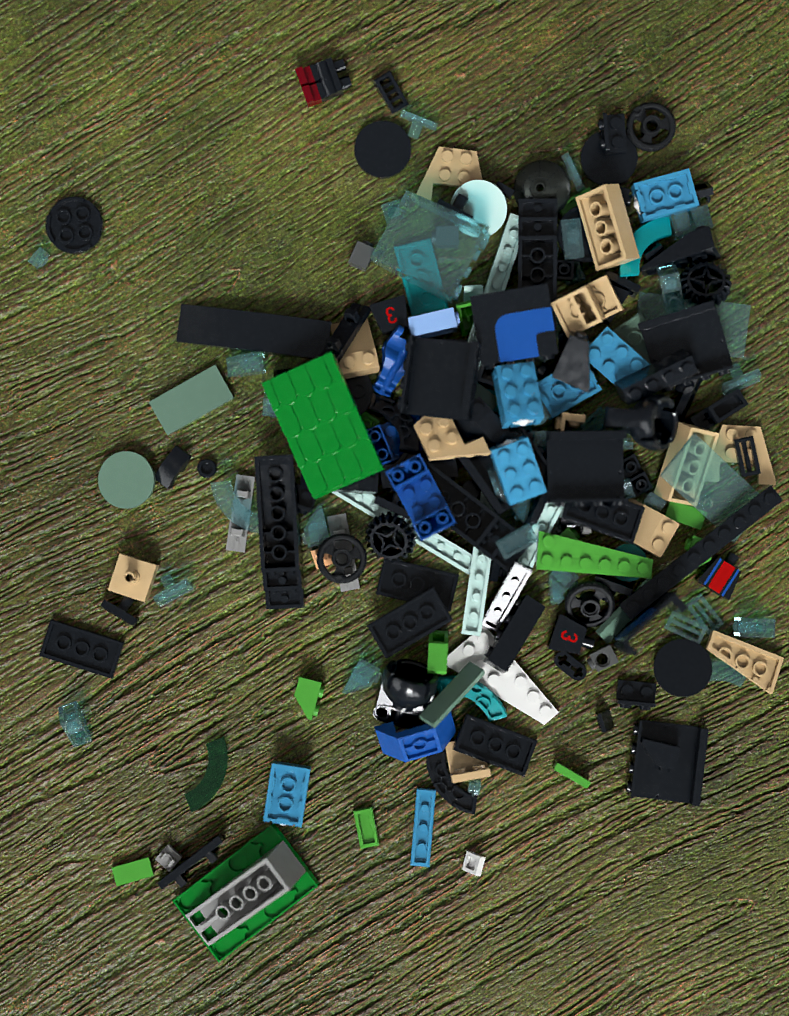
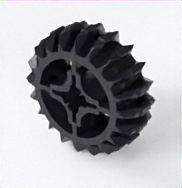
M699 259L696 264L691 262L689 267H685L680 275V294H683L684 300L689 299V305L695 303V306L715 301V305L719 306L721 301L724 302L730 294L732 285L727 269H721V264L716 266L714 261L708 263L707 259L704 263H701Z
M387 512L386 515L381 513L379 517L375 516L373 521L369 522V528L365 531L367 534L365 541H368L367 548H373L371 554L377 553V559L384 557V562L390 559L391 563L395 562V560L400 562L403 558H408L409 553L413 552V547L417 543L415 541L417 534L413 533L415 528L409 527L411 521L405 522V517L399 518L397 513L392 516L391 512ZM394 533L393 538L388 542L389 536Z

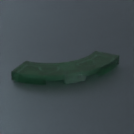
M224 736L206 743L208 750L206 773L202 781L193 790L184 794L191 812L209 802L224 781L228 766V748Z

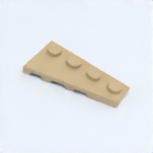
M712 630L705 649L767 693L773 694L784 657Z

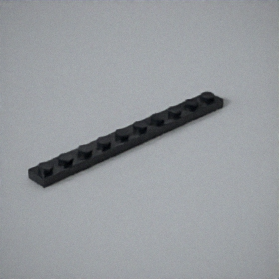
M769 485L618 605L628 618L632 620L783 501L782 498Z

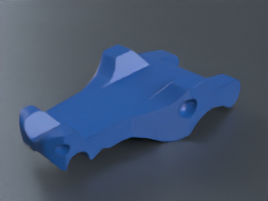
M401 325L395 328L381 347L382 367L376 381L372 385L374 392L386 397L391 396L392 391L405 374L403 361L407 359L408 351L405 348L407 340L400 337L404 332V327Z

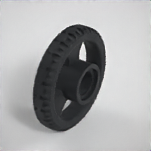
M646 102L638 105L630 113L626 123V132L629 140L638 149L647 152H655L665 148L672 141L676 131V122L671 111L666 106L655 102ZM645 110H657L661 112L665 116V118L661 120L658 116L655 115L647 116ZM634 120L642 123L640 132L643 138L640 140L636 137L633 130ZM652 123L656 130H649L646 124ZM661 129L668 130V134L663 141L657 144L652 143V138L656 137Z
M343 533L332 535L324 540L318 549V568L325 578L334 583L345 584L352 582L363 573L366 567V550L363 544L352 535ZM345 540L354 544L355 547L351 551L347 549L337 550L334 542ZM325 553L332 556V563L336 566V570L332 574L324 565L323 557ZM339 553H344L347 556L345 564L337 562L336 557ZM352 559H360L357 570L353 574L346 576L344 568L351 564Z
M585 581L575 585L569 590L565 598V610L568 617L584 627H594L603 624L613 614L615 609V599L611 590L596 581ZM587 589H594V590H595V592H592V591L584 592V593L580 596V598H578V597L575 596V595H577L579 592H581V591H583V590H587ZM602 598H607L608 607L603 614H599V601ZM580 607L582 614L589 617V619L579 617L572 609Z

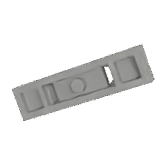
M236 474L226 550L246 552L256 477Z
M346 513L327 517L330 536L341 533L350 535ZM338 540L334 542L337 550H353L352 543L349 541ZM344 553L337 555L338 563L345 564L347 562V556ZM355 558L352 559L348 568H344L346 576L353 574L357 570ZM359 579L340 584L341 592L359 589Z

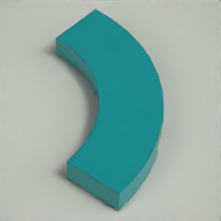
M670 217L655 219L636 230L633 235L640 258L619 265L620 277L639 276L640 260L645 249L657 240L671 237Z
M456 675L437 677L439 694ZM477 682L464 696L474 701L483 710L489 722L508 716L504 705L497 695L480 682Z

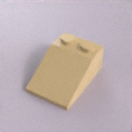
M368 319L365 320L338 364L345 379L379 372V361ZM339 323L331 325L332 335L338 327Z
M624 495V498H628L629 502L645 507L633 544L651 555L661 558L680 524L639 501Z

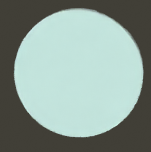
M480 179L471 180L461 185L454 193L450 204H453L458 193L466 196L468 201L462 211L472 215L474 219L469 226L451 216L455 226H459V230L462 233L475 238L487 237L499 230L506 219L508 210L507 200L503 191L496 184Z

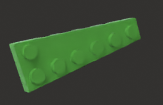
M538 531L535 569L652 578L653 559Z

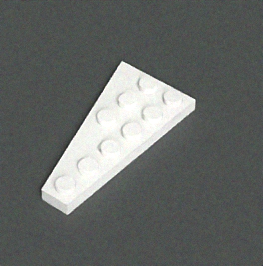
M482 625L481 636H469L448 654L447 666L459 673L469 661L485 671V675L478 682L492 690L497 697L545 725L559 713L515 660L506 673H501L484 662L486 649L489 646H493L496 641L487 627Z

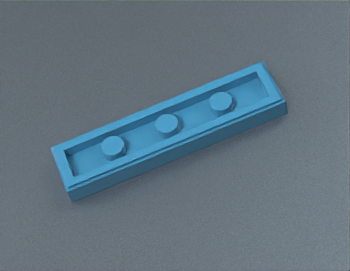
M417 787L411 866L430 867L436 789Z

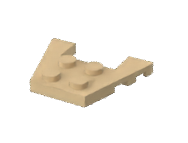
M439 146L414 197V202L431 204L433 185L459 188L468 181L482 180L477 151Z
M424 416L414 424L416 434L429 461L454 459V457L466 456L468 458L476 455H490V450L483 437L464 444L452 419Z
M721 425L718 432L720 434L704 481L719 482L720 462L738 463L733 440L753 436L761 474H758L757 484L776 485L761 427ZM746 441L750 464H753L749 441ZM740 442V443H739V446H740V450H741V455H742L743 464H746V463H745L744 454H743L742 444H741V442Z

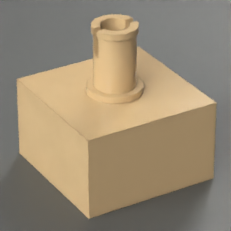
M120 553L108 591L142 602H148L160 565Z

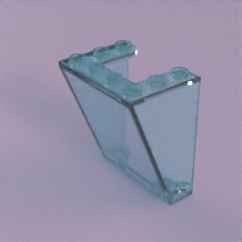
M406 190L375 247L370 261L452 304L453 300L457 301L461 295L463 287L461 281L463 277L467 279L472 270L469 267L472 260L477 261L481 253L480 250L484 251L489 242V226Z

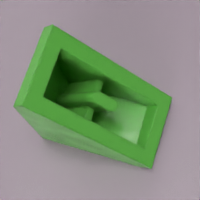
M470 300L455 304V312H458L460 318L459 327L462 336L470 334L474 322Z

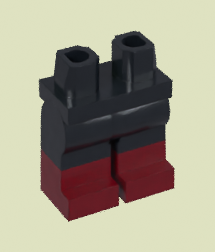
M331 57L304 68H295L308 108L344 95L343 91L352 87L349 75L339 78L337 74L347 70L343 58L333 61Z

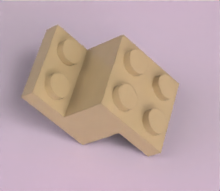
M607 274L551 302L567 338H569L571 331L576 332L588 329L624 309Z

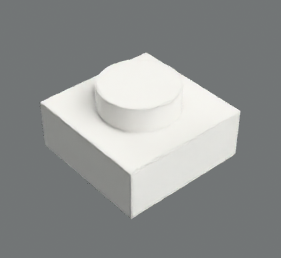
M467 851L462 870L475 876H481L486 857L472 851Z

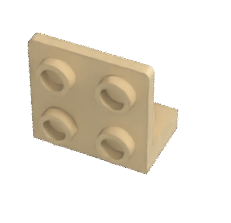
M562 412L555 418L554 429L564 431L565 424L566 427L577 428L585 423V415Z
M450 741L445 749L452 783L491 776L490 768L486 762L452 750L455 741Z

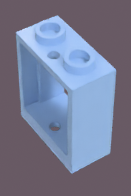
M453 307L408 318L410 335L420 338H431L453 333L460 326L459 314L454 312Z

